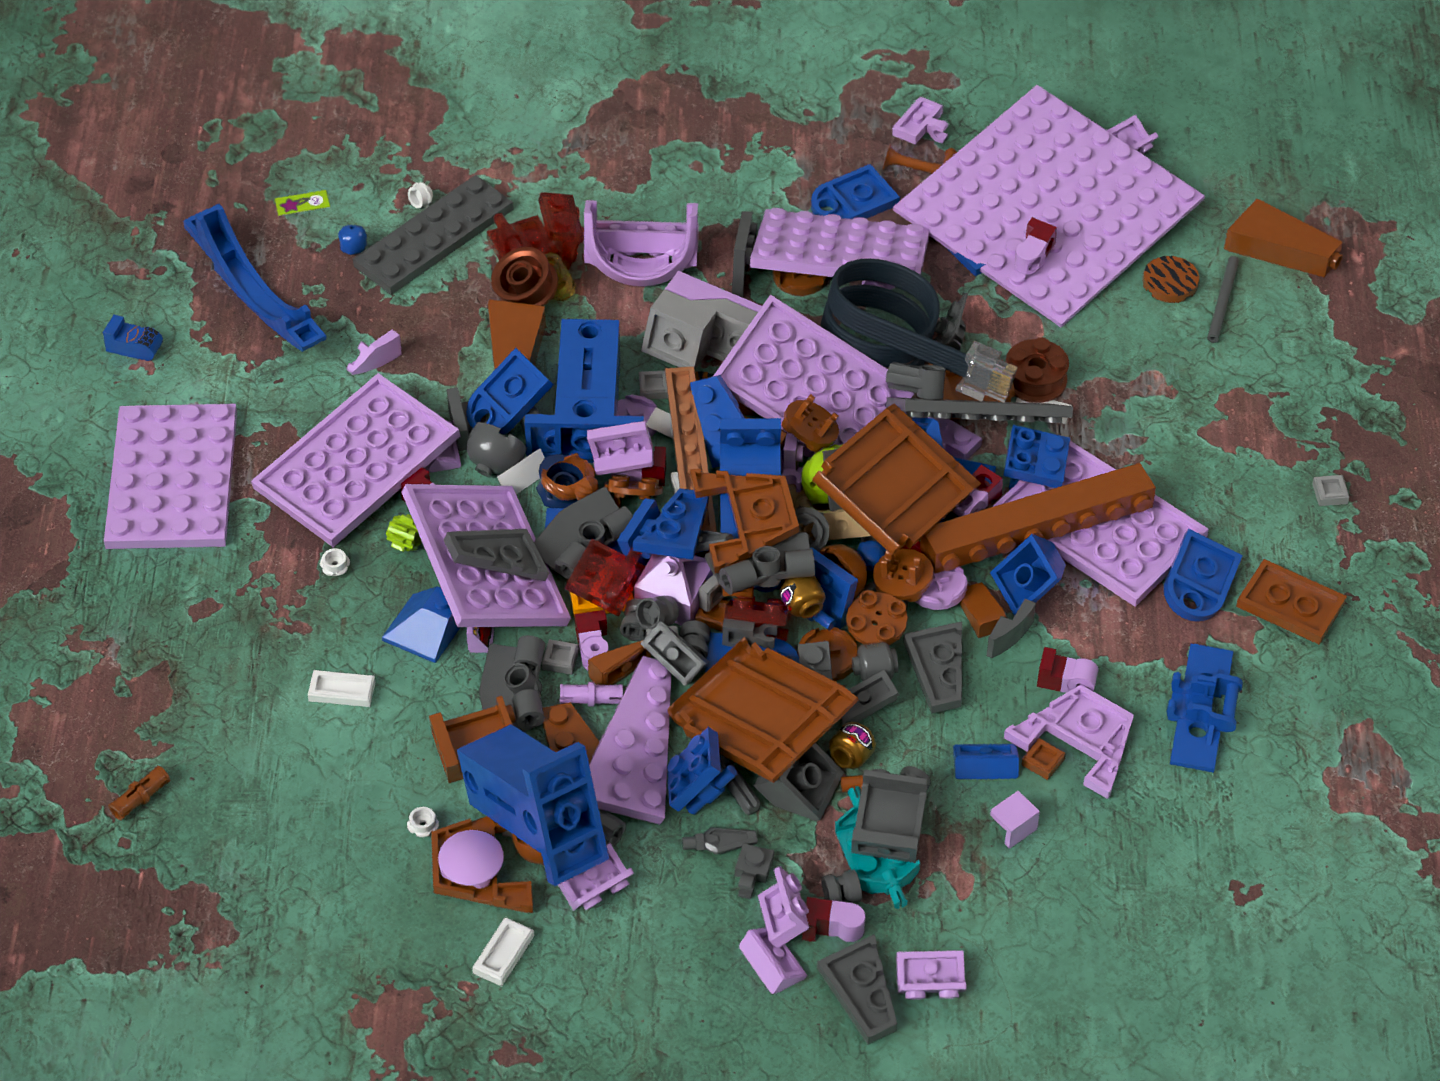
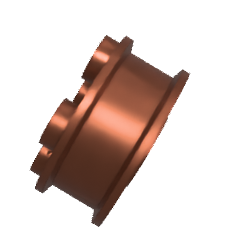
M522 247L510 251L498 261L492 272L491 285L502 301L544 306L556 294L558 275L554 267L548 262L547 257L540 250L532 247Z
M1044 337L1021 341L1008 351L1006 355V374L1012 376L1011 380L1017 398L1028 402L1040 403L1053 400L1064 392L1067 386L1069 358L1060 346Z

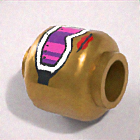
M815 576L784 580L785 583L780 589V596L792 615L810 618L822 610L825 592Z
M856 722L844 724L829 741V750L833 761L838 766L849 769L861 767L872 755L876 747L875 738L870 729Z

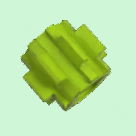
M402 514L401 516L395 515L386 531V539L392 542L391 547L402 552L405 550L408 552L410 550H417L422 540L411 515Z

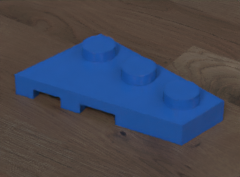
M716 375L690 382L712 468L719 467L720 419H745L738 408L737 400L722 376Z
M679 488L664 505L660 516L656 520L649 522L642 536L638 535L635 538L632 551L693 560L707 511L709 496L696 498L694 490Z

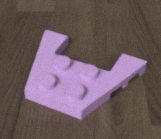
M1079 685L1050 702L1049 707L1037 714L1031 713L1028 715L1027 720L1017 726H1009L1004 732V739L1028 752L1044 732L1051 733L1098 761L1085 776L1083 785L1108 799L1111 795L1134 715L1085 686Z

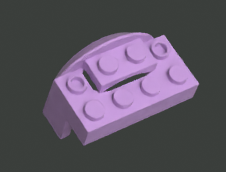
M586 200L584 208V263H591L609 278L631 286H652L672 279L678 271L682 272L686 268L697 266L699 239L698 203L687 204V223L597 220V201ZM636 253H648L651 256L658 257L640 259L629 256ZM611 254H614L613 262H610Z

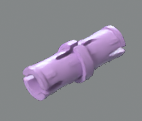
M588 682V685L560 684V704L571 702L588 704V707H594V704H618L623 697L622 684L595 685L594 682Z

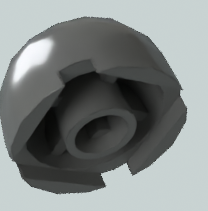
M478 422L470 432L467 441L468 456L477 465L475 470L486 477H491L492 474L501 475L524 459L527 447L523 442L510 433L508 437L500 434V428Z

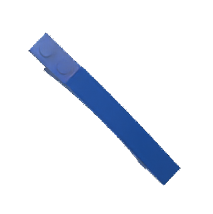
M220 204L183 220L184 228L213 261L214 270L236 295L270 328L302 352L327 339L325 333L311 318L310 309L306 304L300 308L288 305L262 280L240 246L225 211Z

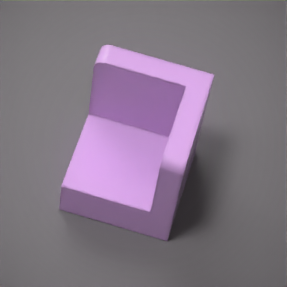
M1017 791L992 808L990 816L1006 830L1005 845L1010 849L1037 830L1040 811Z

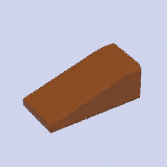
M982 582L967 586L965 596L959 604L977 637L988 636L1001 616L1008 617Z
M643 640L598 654L588 659V676L596 685H613L635 671L643 656L651 658V654L640 644Z

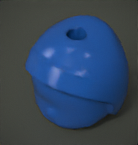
M346 225L339 230L340 249L343 253L356 255L365 250L367 234L362 226Z
M877 541L861 542L857 548V552L866 563L868 574H873L875 564L886 552V549Z

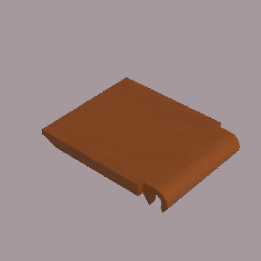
M895 403L883 410L831 454L821 466L823 471L819 470L812 479L820 489L891 555L897 553L904 545L910 549L981 485L972 474Z
M743 637L669 706L667 712L676 724L683 727L686 736L691 739L696 735H700L707 727H710L718 733L719 753L774 783L845 715L859 699L843 685L768 647L763 651L756 642L750 647L746 637Z

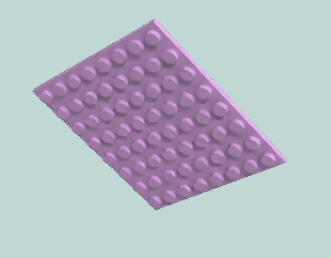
M1036 85L893 207V211L910 223L919 224L924 229H929V236L956 254L958 252L964 257L973 260L976 264H986L981 267L980 272L1062 328L1204 200L1205 195ZM1031 217H1034L1057 227L1056 243L1036 272L1023 274L1015 268L1016 247L1019 243L1026 240L1027 224Z

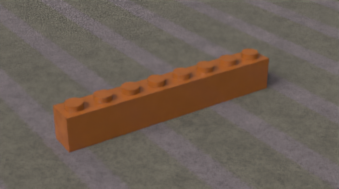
M1137 463L938 523L921 538L920 549L931 561L934 573L950 571L972 562H980L985 558L1009 553L1015 550L1031 534L1048 540L1080 529H1087L1103 522L1117 520L1129 514L1143 512L1153 507L1156 487L1141 463Z

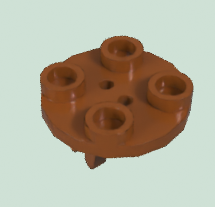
M810 394L807 400H796L788 405L784 412L782 427L786 432L793 434L797 439L804 442L808 449L818 452L821 448L829 447L835 443L839 435V427L836 422L839 415L835 412L831 415L826 409L813 403L815 397Z
M612 475V479L604 482V487L609 492L614 493V501L619 509L621 508L622 498L626 495H639V499H652L653 495L663 494V487L659 485V479L643 477L641 481L637 482L630 481V476Z
M900 549L894 555H891L886 550L885 555L875 564L873 571V580L877 592L888 593L900 600H907L909 602L918 601L922 597V593L926 592L932 584L934 576L931 561L923 553L914 549Z
M865 590L860 593L859 597L848 608L846 617L849 633L856 641L862 644L886 642L888 645H891L904 634L908 621L906 605L902 600L888 593L874 592L872 590Z

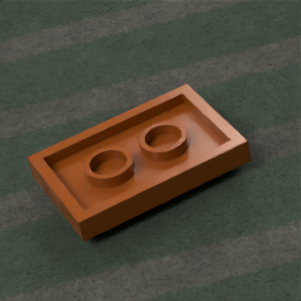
M1263 559L1239 596L1236 607L1320 645L1345 605L1347 596Z

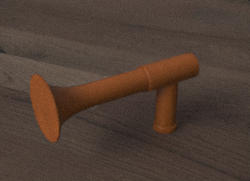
M890 142L883 170L890 165H900L932 174L942 164L930 163L899 154L892 148ZM948 148L945 151L943 164L957 153L955 149Z

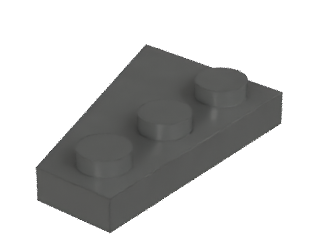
M742 211L733 259L732 294L742 298L744 295L747 266L750 265V258L757 236V223L752 222L753 212Z
M527 529L447 532L443 540L454 563L546 581L549 575V571Z
M962 621L904 634L903 643L931 714L961 707Z
M875 934L817 961L818 971L867 1045L897 1031V1021L889 989L886 986L882 962L878 955Z

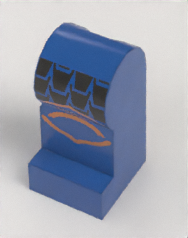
M118 315L112 316L103 331L106 352L145 361L154 358L163 342V337L157 330L151 327L141 328L140 326L125 323L124 317Z

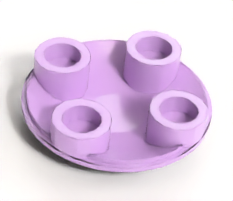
M466 830L454 834L444 842L438 855L441 875L444 878L460 885L474 886L475 888L488 886L490 880L500 871L504 860L503 849L498 840L492 835L479 830Z

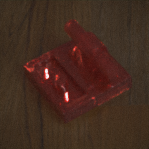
M498 213L493 218L498 228L486 231L487 240L499 260L510 251L522 247H532L540 250L547 257L548 262L559 259V250L538 215L508 224L504 215Z
M591 539L564 589L619 617L634 590L636 582L646 567L638 562L642 552L632 551V547L627 556Z
M739 596L732 598L725 606L724 618L755 622V627H760L762 624L786 626L792 616L781 599L769 598L767 602L755 601V596ZM778 628L777 636H766L787 641L789 629Z

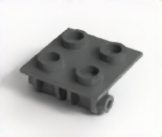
M967 293L958 302L954 301L951 304L946 318L942 316L935 328V332L938 333L934 339L935 341L959 351L966 331V326L961 318L968 296Z

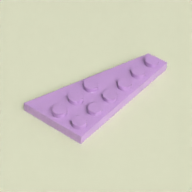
M643 656L639 661L626 687V691L618 703L615 713L592 756L589 766L599 809L660 825L665 819L670 717L667 709L670 706L671 672L657 659Z

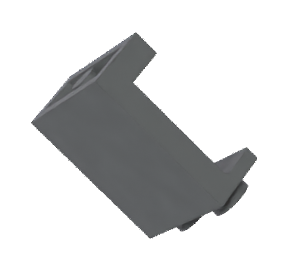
M884 769L864 770L856 825L852 836L851 853L916 863L928 780L912 773L898 775L891 774Z

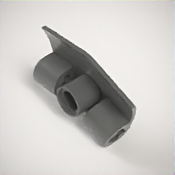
M602 487L561 510L534 541V544L548 567L569 580H576L593 559L604 554L606 546L618 540L633 515L625 506L619 509L608 489Z
M806 532L797 533L773 546L759 547L753 552L752 557L721 568L720 573L716 574L710 552L705 554V560L709 568L729 595L756 585L773 587L778 585L781 579L815 576L813 550L809 547L808 533Z
M529 635L521 636L518 639L517 647L491 643L488 648L479 688L482 710L496 706V697L502 696L505 705L511 704L516 719V723H512V725L523 732L538 727L545 719L540 697L542 684L538 679L545 649V642L542 639Z

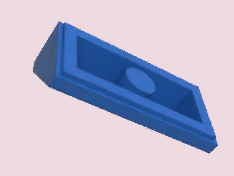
M1015 744L953 745L956 779H1016L1019 776V755Z

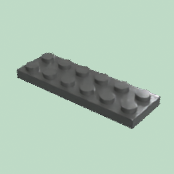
M474 175L353 258V265L357 270L392 295L513 210V202L477 175Z
M887 397L886 405L887 408L895 403L906 415L916 418H923V412L924 417L942 419L961 418L969 420L989 419L995 421L1017 420L1022 422L1044 421L1062 423V417L1073 418V406L1045 403Z

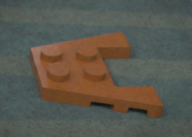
M690 469V477L696 498L722 493L728 494L739 536L738 539L709 544V552L715 574L720 573L721 568L752 557L753 552L759 547L773 546L799 533V524L786 476L755 473L737 476L729 475L728 471H716V474L702 473V469Z
M486 816L471 821L469 818L431 832L433 890L435 894L525 913H533L531 881L497 883L496 875L490 880L488 886L475 888L474 886L454 883L441 875L438 855L442 845L448 838L466 830L483 831L495 838L496 833H505L508 830Z

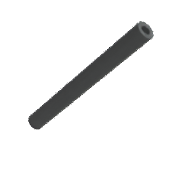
M1236 256L1229 257L1207 337L1208 341L1216 343L1219 340L1239 265V258Z

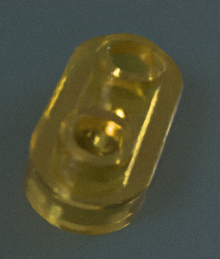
M544 254L558 275V286L553 299L556 301L569 299L575 293L576 282L557 254Z

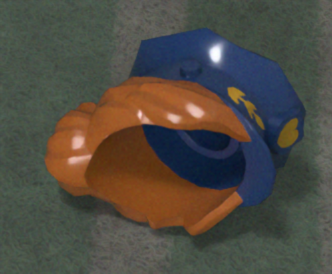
M578 453L568 456L555 454L544 458L540 464V482L536 490L544 506L549 508H566L597 491L599 485L598 480L595 478V469L587 460L580 458Z

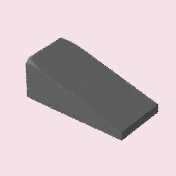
M662 621L640 643L684 686L689 685L709 663L701 653Z

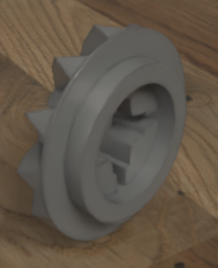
M799 506L795 509L798 524L802 523L806 526L809 523H815L811 530L813 536L808 534L809 547L819 551L826 545L830 537V523L827 522L824 513L815 510L813 506Z

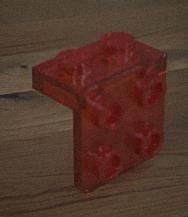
M541 192L538 202L548 240L555 242L562 271H569L572 263L577 259L578 247L584 241V227L580 224L579 207L575 205L572 194Z

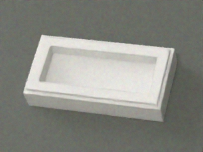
M313 670L308 691V701L370 707L376 683L375 676Z
M505 917L472 967L473 974L502 987L533 939L534 930Z

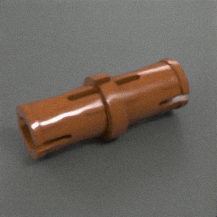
M156 766L138 782H132L124 794L108 804L109 810L118 820H123L124 817L139 805L147 804L155 792L171 781L169 775L161 766Z

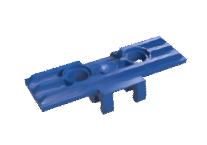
M1190 644L1184 682L1181 680V673L1174 672L1171 682L1172 698L1168 701L1167 705L1168 720L1177 722L1170 765L1214 773L1220 732L1235 731L1237 721L1234 717L1238 692L1243 687V681L1240 678L1230 675L1233 651ZM1221 695H1225L1222 714L1212 712L1213 697L1221 698ZM1195 727L1201 728L1206 732V735L1195 737L1189 730Z

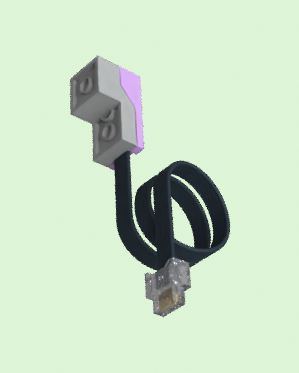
M867 258L847 262L834 273L821 320V327L883 367H889L890 363L893 362L909 363V365L921 366L928 362L933 365L942 366L947 371L963 377L959 384H957L956 391L979 401H983L987 395L1001 402H1005L1018 368L1000 360L1002 352L977 341H974L966 354L932 340L939 319V298L933 286L914 270L894 262ZM678 271L650 308L641 351L677 367L694 366V370H696L706 354L724 361L762 306ZM865 280L889 284L914 296L923 305L927 315L913 300L890 289L862 284L839 288L850 282ZM857 306L871 307L891 313L907 322L915 332L868 313ZM832 314L850 329L886 345L874 344L852 335L835 321Z

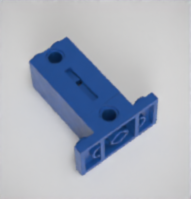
M561 319L555 415L525 414L526 456L540 448L545 458L555 454L568 456L578 453L580 458L587 460L588 463H594L587 440V430L644 421V416H617L620 376L619 320Z
M781 418L720 419L719 471H728L729 475L746 476V473L781 476ZM722 493L720 494V532L732 534L733 539H738L739 536L728 494ZM781 581L773 587L756 585L754 590L772 592L775 589H781Z
M510 724L457 749L469 804L540 852L547 880L550 884L556 886L609 860L584 745L577 742L555 752Z

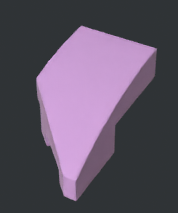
M390 330L370 344V346L361 342L358 346L360 354L357 360L348 364L347 371L352 375L367 372L383 366L402 355L400 335L394 330Z

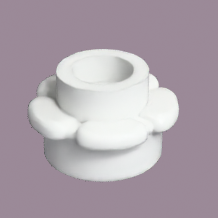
M415 183L408 190V198L415 208L423 206L428 208L430 206L429 203L432 202L433 192L425 183Z
M336 548L327 550L320 561L323 573L328 576L343 575L348 570L347 566L350 565V560L345 552Z
M428 807L414 809L409 816L410 821L407 822L408 830L411 833H416L418 837H427L439 827L436 814Z

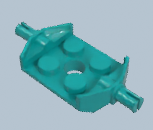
M855 786V791L852 787L847 791V794L851 799L853 807L835 822V833L849 868L856 871L861 890L869 894H890L894 907L900 909L901 905L903 908L908 902L902 887L910 884L919 873L920 861L918 860L916 863L851 853L853 830L856 825L861 796L860 787Z

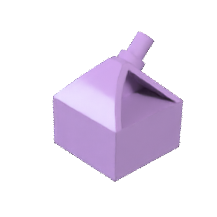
M652 554L634 586V599L663 595L670 596L677 602L679 608V615L675 623L682 625L687 621H695V615L699 609V588L713 573L705 558L694 555L693 560Z

